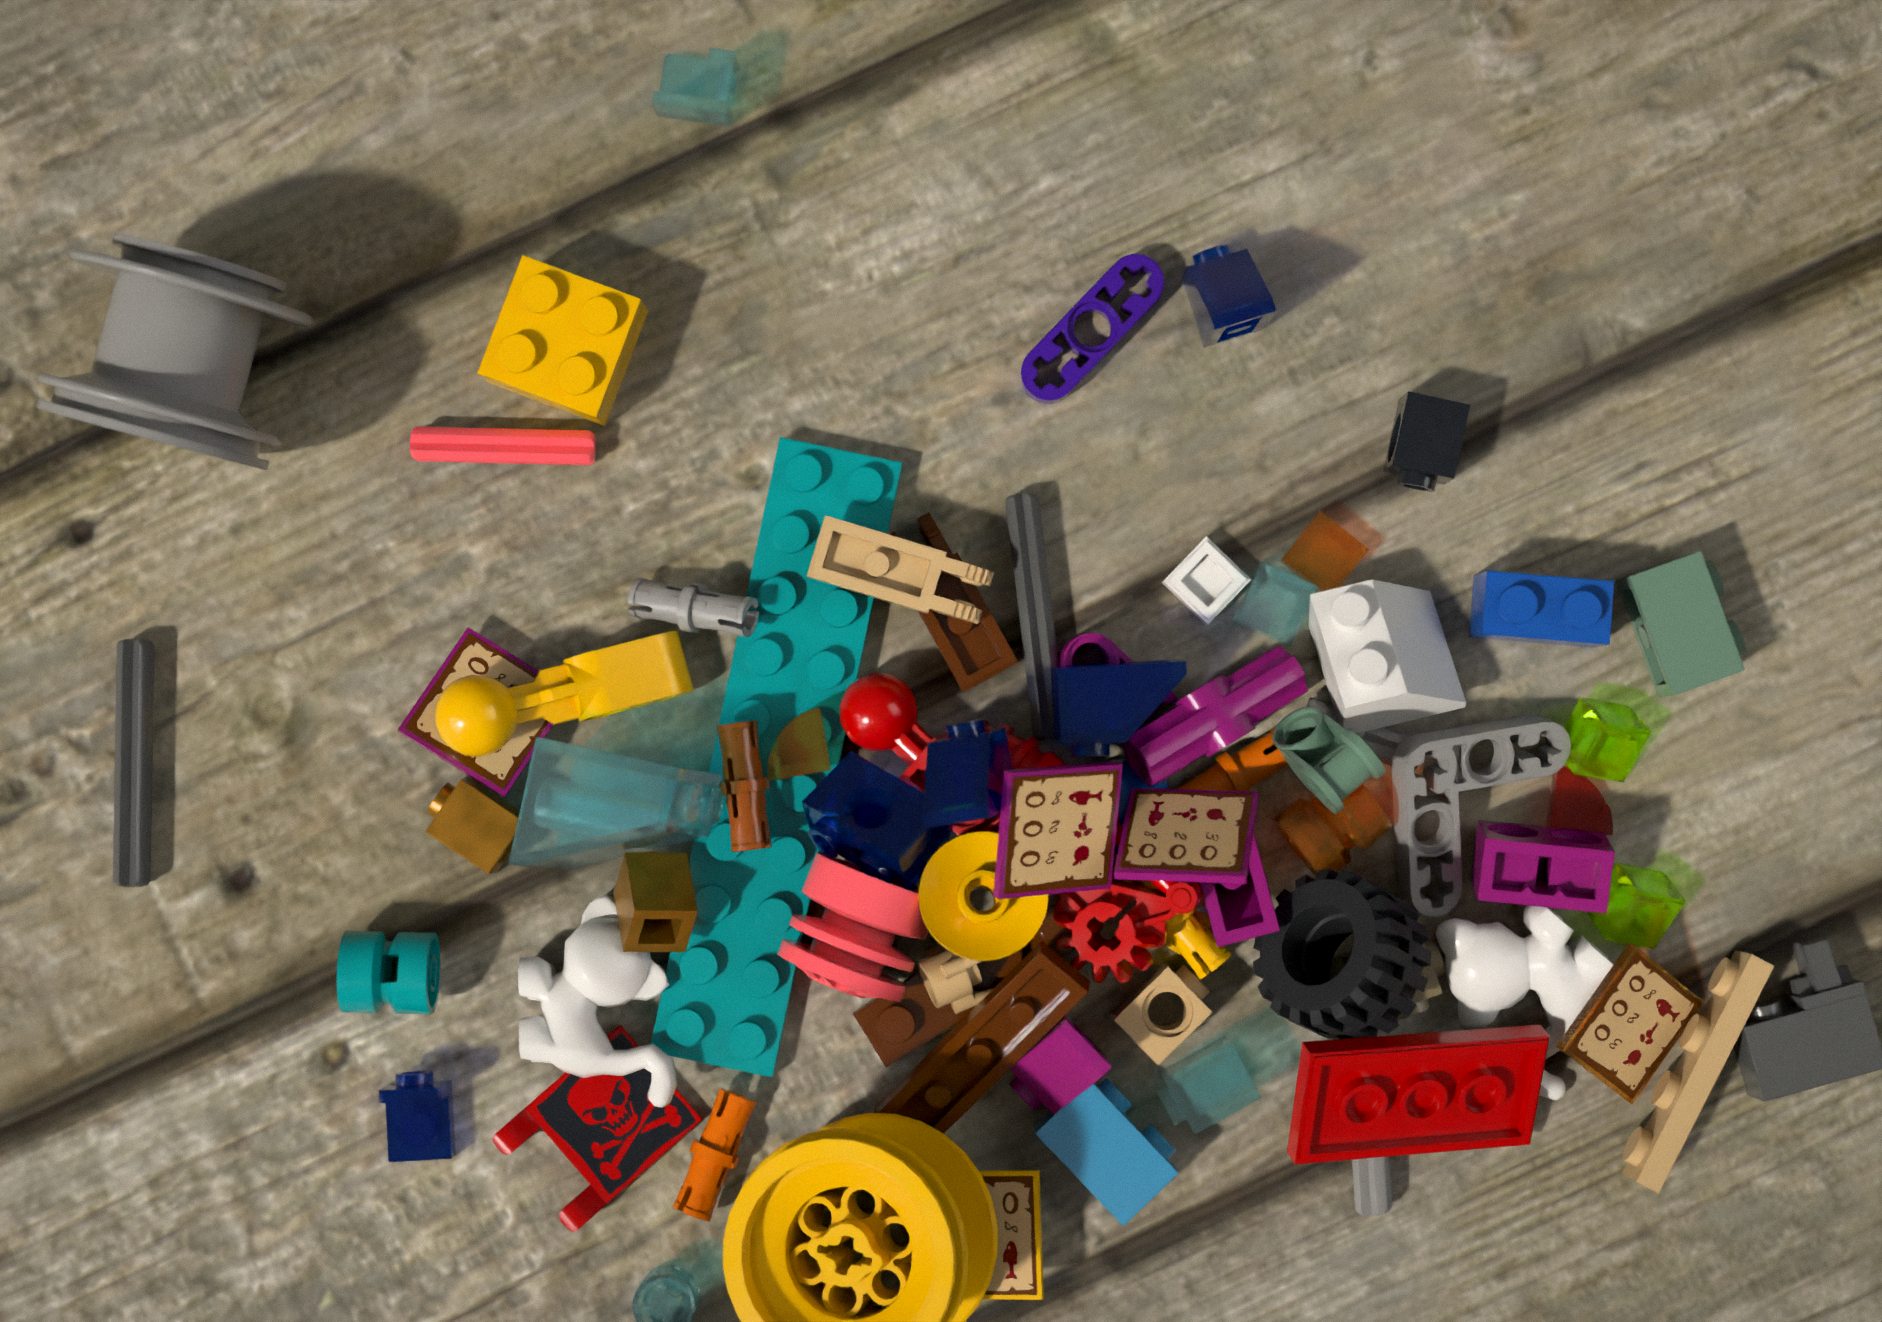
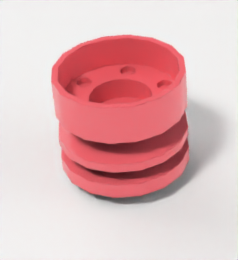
M817 852L802 892L810 899L826 907L822 919L794 914L789 923L793 928L814 937L812 945L784 938L777 955L796 965L809 978L836 990L861 998H883L901 1002L907 985L882 973L884 965L912 972L916 961L893 947L892 944L896 935L913 939H925L928 929L920 912L919 889L845 860Z

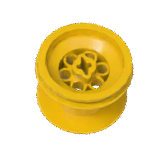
M865 1113L844 1117L815 1132L807 1133L781 1145L763 1159L744 1182L729 1213L723 1238V1270L727 1291L741 1322H966L980 1305L991 1283L998 1256V1224L993 1200L982 1174L966 1152L947 1135L928 1124L899 1114ZM860 1190H866L874 1197L875 1210L873 1214H867L858 1207L856 1197ZM825 1206L828 1207L832 1216L829 1227L822 1226ZM893 1223L902 1224L907 1229L910 1238L907 1247L898 1246L893 1242L890 1234ZM850 1238H854V1250L863 1253L864 1258L857 1262L853 1261L854 1251L844 1247L843 1242ZM883 1270H890L898 1276L901 1284L900 1290L883 1287L881 1282Z

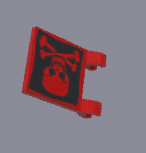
M621 1024L607 1036L613 1050L639 1047L638 1043ZM641 1069L624 1076L602 1074L587 1078L565 1072L496 1132L492 1138L493 1143L501 1153L508 1155L538 1129L542 1128L590 1185L563 1207L558 1215L560 1221L571 1232L580 1229L609 1201L703 1120L677 1089H675L670 1104L662 1108L654 1106L648 1099L652 1073L646 1069Z

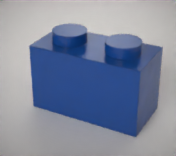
M1497 571L1479 573L1473 576L1469 638L1590 648L1610 645L1614 581Z

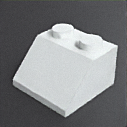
M1371 579L1310 594L1308 626L1338 724L1346 730L1349 728L1358 734L1363 731H1370L1465 708L1466 700L1430 591Z

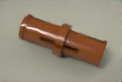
M758 721L716 725L719 745L721 747L724 782L718 784L720 795H726L730 822L731 852L772 847L765 790H770L769 777H763L759 751Z

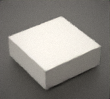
M1206 536L1163 580L1162 584L1207 626L1252 579Z

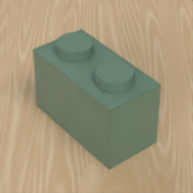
M1701 551L1678 557L1615 580L1658 697L1674 696L1745 670L1740 657L1746 654L1743 636L1739 627L1732 619L1726 620L1718 598L1724 595L1722 579L1714 563L1710 560L1705 562Z

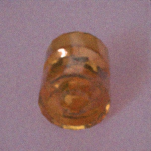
M1363 784L1343 800L1344 808L1337 814L1331 812L1315 796L1311 801L1303 798L1296 799L1272 819L1287 843L1315 876H1317L1318 870L1332 869L1336 872L1340 871L1351 862V848L1357 846L1367 849L1393 828L1384 810Z

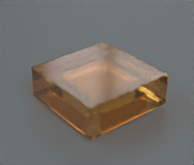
M1319 511L1279 562L1317 592H1322L1340 587L1369 549Z

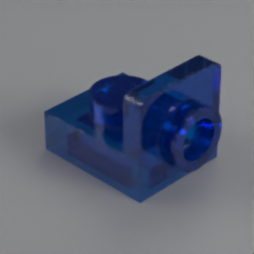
M429 1070L396 1073L395 1084H388L378 1090L379 1103L386 1104L388 1161L452 1159L456 1156L452 1080L434 1081L433 1071Z

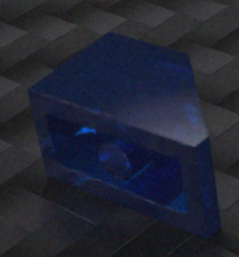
M1220 245L1193 255L1194 265L1186 267L1182 280L1203 347H1209L1263 330L1277 310L1273 298L1248 249L1231 253L1228 245Z
M1170 659L1051 666L1054 742L1060 746H1071L1072 757L1110 755L1109 743L1127 742L1186 676V661Z
M984 719L949 724L945 726L947 737L928 743L923 807L925 828L986 819L1000 813L1004 770H1012L1005 727L986 730Z

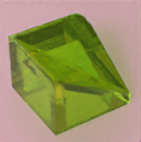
M1580 697L1564 726L1571 741L1570 756L1565 764L1575 775L1624 782L1652 731L1629 706Z
M1616 862L1612 870L1607 914L1587 913L1606 940L1655 949L1686 900L1664 873Z

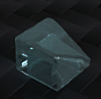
M1262 561L1254 571L1252 580L1247 587L1233 622L1287 646H1291L1309 610L1310 594L1317 593L1319 586Z

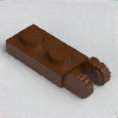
M929 512L917 518L919 523L918 529L927 545L947 552L946 557L962 562L959 554H953ZM895 531L889 534L898 537ZM941 572L935 595L953 601L958 599L974 604L977 609L982 610L979 624L953 618L932 610L929 611V614L918 611L959 687L965 693L1017 664L1018 661L977 587L962 582L960 578Z

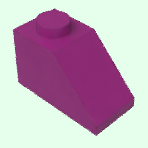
M1254 831L1246 884L1200 882L1217 947L1280 931Z
M1065 1015L1010 1069L1016 1077L1009 1085L1034 1111L1044 1104L1053 1114H1056L1103 1077L1112 1066L1101 1049Z

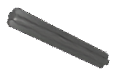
M1034 493L1015 494L1007 497L1005 505L1033 736L1036 740L1040 741L1059 739L1066 736L1067 726L1039 497Z
M145 639L120 640L116 649L113 882L120 887H143L151 881L155 646L152 641Z

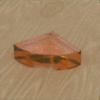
M821 708L812 709L798 715L780 732L768 758L767 774L769 781L832 770Z

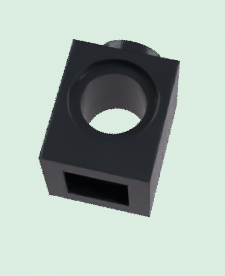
M1410 391L1404 394L1398 401L1383 472L1399 475L1397 484L1400 486L1427 492H1434L1436 483L1445 485L1455 479L1470 405Z

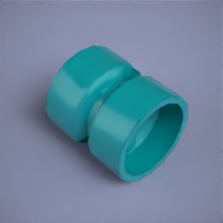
M345 931L341 938L337 961L336 984L340 1010L345 1013H379L385 1004H391L396 1014H433L437 1006L441 971L440 944L437 933L399 932L393 941H388L383 931ZM392 962H398L397 982H391Z

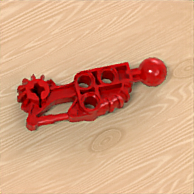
M873 672L860 676L848 686L840 702L841 726L850 741L865 750L876 752L892 750L909 766L898 780L958 836L972 832H994L999 834L1004 770L1069 765L1054 752L1048 751L1045 754L1039 750L1040 742L1031 736L1025 740L1014 735V727L1004 723L999 728L990 727L989 722L986 720L976 719L972 726L964 731L954 728L933 738L917 723V701L905 682L892 674ZM962 782L973 784L981 792L983 803L978 814L966 811L959 803L958 791ZM1119 810L1115 845L1118 848L1123 830V825L1119 823ZM1112 879L1111 888L1057 893L1061 898L1055 908L1053 919L1061 927L1072 930V932L1065 934L1056 941L1057 947L1060 950L1076 948L1079 954L1071 960L1070 965L1077 971L1088 962L1092 963L1091 975L1094 983H1102L1107 978L1110 968L1120 983L1127 982L1132 978V965L1145 971L1153 964L1152 956L1146 948H1159L1166 943L1167 920L1172 919L1177 913H1189L1200 903L1202 889L1198 882L1150 881L1159 889L1157 890ZM1135 899L1137 904L1118 922L1120 926L1115 932L1116 936L1109 940L1104 939L1099 933L1105 925L1104 922L1111 917H1116Z

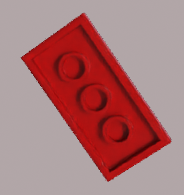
M1526 1025L1302 1042L1287 1154L1295 1165L1530 1145L1550 1036L1541 1025Z

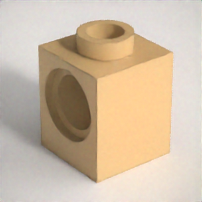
M1163 962L1110 1015L1130 1038L1157 1065H1160L1213 1012L1201 1001L1210 993L1203 983L1185 965L1174 973ZM1172 992L1177 994L1182 1001L1180 1017L1176 1022L1167 1026L1153 1023L1148 1015V1007L1151 1000L1160 993Z

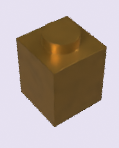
M460 779L456 787L449 782L446 783L432 801L427 814L434 819L425 832L485 873L492 874L499 872L533 820L474 780Z
M625 852L614 890L623 952H685L698 912L687 853Z

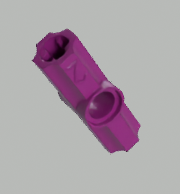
M1281 645L1272 651L1269 650L1242 666V669L1227 678L1222 674L1174 703L1176 708L1124 738L1121 743L1124 748L1125 759L1134 774L1142 779L1148 787L1157 782L1160 783L1187 767L1190 762L1205 754L1208 758L1256 729L1255 723L1308 692L1305 683V673L1296 658L1287 653Z

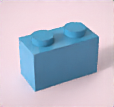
M1106 1077L1099 1085L1095 1082L1056 1114L1049 1110L1033 1127L1035 1134L1103 1206L1125 1226L1179 1174L1175 1165L1169 1160L1177 1150L1151 1123L1142 1131L1125 1114L1133 1104Z

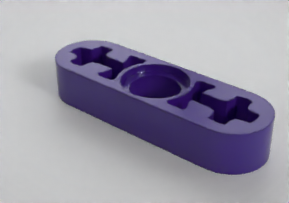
M1130 254L1120 258L1027 354L1022 364L1020 378L1022 387L1030 398L1043 404H1054L1064 400L1155 306L1163 291L1164 277L1160 267L1154 260L1141 254ZM1142 270L1149 276L1145 288L1150 295L1146 298L1137 293L1130 296L1120 309L1123 313L1130 315L1123 323L1120 321L1115 309L1108 303L1097 299V297L1104 291L1108 299L1112 301L1121 292L1125 283L1120 274L1126 271L1128 274L1135 276ZM1094 312L1102 315L1107 320L1110 327V335L1103 344L1090 347L1078 341L1074 334V323L1082 314ZM1059 336H1062L1068 348L1075 355L1088 361L1079 368L1072 357L1062 367L1059 375L1064 384L1057 389L1049 383L1041 389L1034 383L1038 376V371L1034 364L1039 360L1046 365L1052 364L1063 352V348L1053 342Z

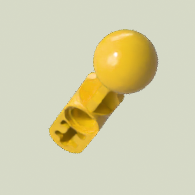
M676 630L570 657L563 660V664L539 670L532 682L506 688L498 680L485 675H469L459 678L448 685L440 695L435 709V723L443 741L456 752L474 757L486 756L505 746L514 734L518 724L541 718L554 725L579 719V722H584L694 692L680 637Z

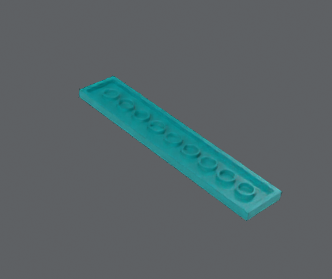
M783 437L779 439L746 596L756 598L758 601L756 609L748 608L750 611H759L758 622L755 631L750 637L737 636L719 725L758 721L759 751L763 777H769L770 790H765L772 847L731 852L730 822L726 795H720L718 784L724 782L721 747L717 732L689 862L698 912L686 951L670 952L666 970L669 986L661 993L651 1044H655L668 1056L767 1077L774 1076L797 968L796 965L777 954L784 938L802 942L804 933L793 928L789 923L794 914L808 916L811 899L802 892L816 853H821L846 732L840 722V702L848 686L858 679L875 599L808 578L807 573L825 515L888 534L903 466L902 462Z

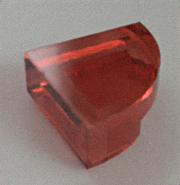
M1563 766L1552 775L1546 827L1604 832L1605 835L1613 836L1612 813L1598 788L1585 775L1575 769Z

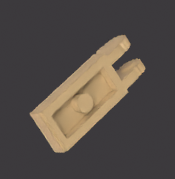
M825 515L807 577L929 614V611L932 610L953 618L979 624L982 610L977 609L974 604L958 599L953 601L937 596L935 591L941 572L960 578L962 582L978 587L982 585L990 586L994 573L981 567L948 558L945 551Z

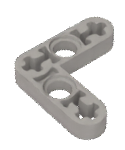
M1524 715L1419 733L1405 738L1397 746L1391 764L1396 877L1399 896L1405 903L1411 905L1417 912L1427 917H1440L1449 913L1456 906L1462 892L1459 792L1540 778L1556 773L1565 765L1571 750L1570 737L1563 726L1541 715ZM1540 734L1547 737V745L1537 749V757L1524 750L1514 751L1512 743L1520 747L1531 746L1539 743ZM1490 739L1494 747V755L1490 764L1482 770L1473 771L1469 763L1472 748L1479 741ZM1426 753L1434 758V764L1424 768V777L1414 773L1416 765L1424 763ZM1426 788H1428V789H1430L1431 791L1437 793V795H1436V796L1427 795V789H1426ZM1436 810L1440 819L1436 834L1426 841H1417L1414 834L1417 819L1424 812ZM1418 856L1427 857V863L1423 862L1422 860L1418 859L1417 857H1418ZM1431 873L1439 878V884L1430 887L1429 897L1427 898L1420 893V887L1427 886L1430 883Z

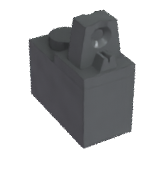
M1815 937L1792 944L1800 977L1790 979L1792 991L1783 993L1787 1005L1783 1006L1781 999L1757 1002L1734 1045L1746 1092L1749 1096L1766 1102L1882 1069V1046L1864 983L1852 978L1848 965L1844 964L1836 967L1828 940L1824 937Z

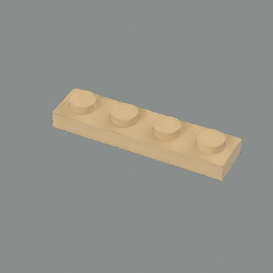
M1737 950L1734 951L1731 959L1724 958L1717 965L1708 985V991L1713 993L1702 1016L1695 1014L1682 1033L1679 1046L1684 1049L1680 1060L1673 1072L1670 1070L1664 1072L1654 1088L1651 1104L1656 1107L1645 1128L1637 1127L1625 1145L1622 1159L1627 1164L1622 1174L1654 1192L1660 1193L1774 965L1753 954Z

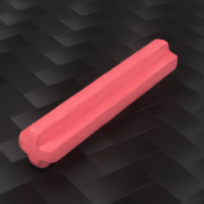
M416 426L412 428L410 436L411 457L423 462L591 465L595 461L597 447L595 434L589 430Z

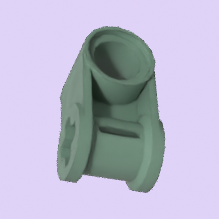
M1310 706L1297 709L1285 716L1273 731L1272 741L1304 787L1311 791L1334 814L1339 813L1344 808L1343 800L1370 777L1379 779L1386 773L1380 759L1358 734L1349 728L1346 730L1321 712L1319 708Z

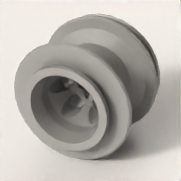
M114 234L112 240L113 245L121 248V258L81 249L70 251V256L74 261L117 277L91 372L68 377H58L42 372L37 374L36 378L39 382L55 386L51 402L38 399L36 408L168 445L267 470L270 461L257 458L261 443L277 447L281 445L282 441L280 437L257 430L239 414L264 318L303 327H310L314 324L312 316L270 301L274 292L285 293L287 283L267 274L227 261L124 234Z

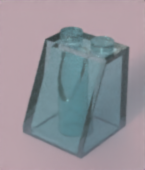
M536 737L508 864L523 867L571 869L623 857L625 852H644L709 837L711 826L717 824L724 807L725 795H721V788H719L718 784L721 782L722 774L585 744Z

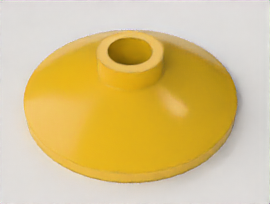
M994 832L967 833L945 843L928 861L919 885L920 912L930 934L941 946L953 954L976 961L998 960L1021 950L1038 932L1045 918L1048 906V894L997 899L993 896L998 833ZM976 889L988 890L993 896L994 904L986 911L977 910L970 903V894Z

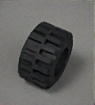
M1332 869L1318 870L1316 879L1307 874L1295 880L1296 889L1290 892L1284 888L1275 898L1278 902L1275 912L1280 931L1255 938L1254 949L1260 951V958L1253 961L1254 975L1263 978L1262 982L1258 985L1262 997L1272 1002L1270 1008L1278 1015L1329 1040L1377 1036L1378 1029L1389 1034L1399 1027L1397 1017L1401 1013L1409 1016L1415 1009L1417 1004L1412 1001V998L1417 990L1424 992L1428 978L1422 976L1423 967L1431 965V951L1422 947V944L1430 938L1426 926L1417 922L1420 915L1411 905L1403 902V899L1351 871L1341 869L1340 873H1337ZM1353 934L1354 942L1350 958L1341 972L1330 980V966L1333 956L1340 944Z

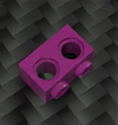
M1478 820L1470 881L1477 900L1607 914L1615 851L1604 832Z

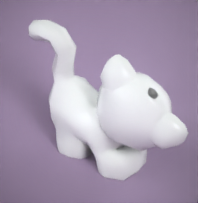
M604 895L589 903L582 915L581 925L565 941L564 967L561 972L556 973L554 966L540 957H520L518 967L519 994L528 997L530 1000L541 1002L540 1016L525 1017L519 1021L520 1058L530 1060L531 1062L552 1063L563 1072L582 1078L602 1074L624 1076L641 1069H646L652 1073L648 1099L654 1106L662 1108L671 1103L677 1086L674 1060L653 1043L626 1050H613L596 1015L599 1006L607 1008L627 1004L631 999L647 1001L659 996L669 986L666 972L659 964L651 960L650 952H623L614 897Z
M1527 905L1524 908L1523 923L1532 933L1525 938L1517 936L1500 922L1475 924L1467 919L1452 918L1438 925L1436 938L1439 947L1446 955L1444 967L1452 994L1458 1000L1459 1021L1465 1029L1484 1028L1495 1020L1500 1010L1509 1009L1525 997L1529 989L1535 990L1540 997L1545 1016L1550 1025L1545 1030L1550 1036L1546 1059L1563 1049L1572 1035L1584 1027L1598 1007L1603 991L1619 970L1617 966L1608 960L1607 955L1582 934H1579L1569 945H1566L1574 930L1563 921L1559 914L1548 907ZM1544 1070L1539 1096L1551 1100H1558L1563 1097L1566 1091L1564 1080Z

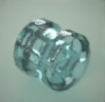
M674 1265L659 1266L650 1271L636 1289L632 1301L633 1315L636 1321L691 1322L700 1301L699 1287L694 1277L685 1269ZM665 1285L668 1290L673 1291L675 1294H681L674 1296L671 1292L666 1291Z

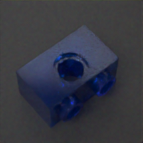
M852 751L802 801L810 828L808 835L821 852L832 858L840 855L855 864L862 873L913 892L920 885L923 871L933 854L945 843L955 838L947 806Z

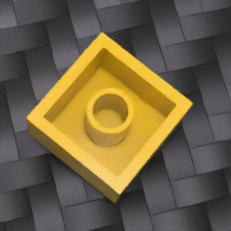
M522 255L477 374L490 384L605 426L649 310L640 298Z

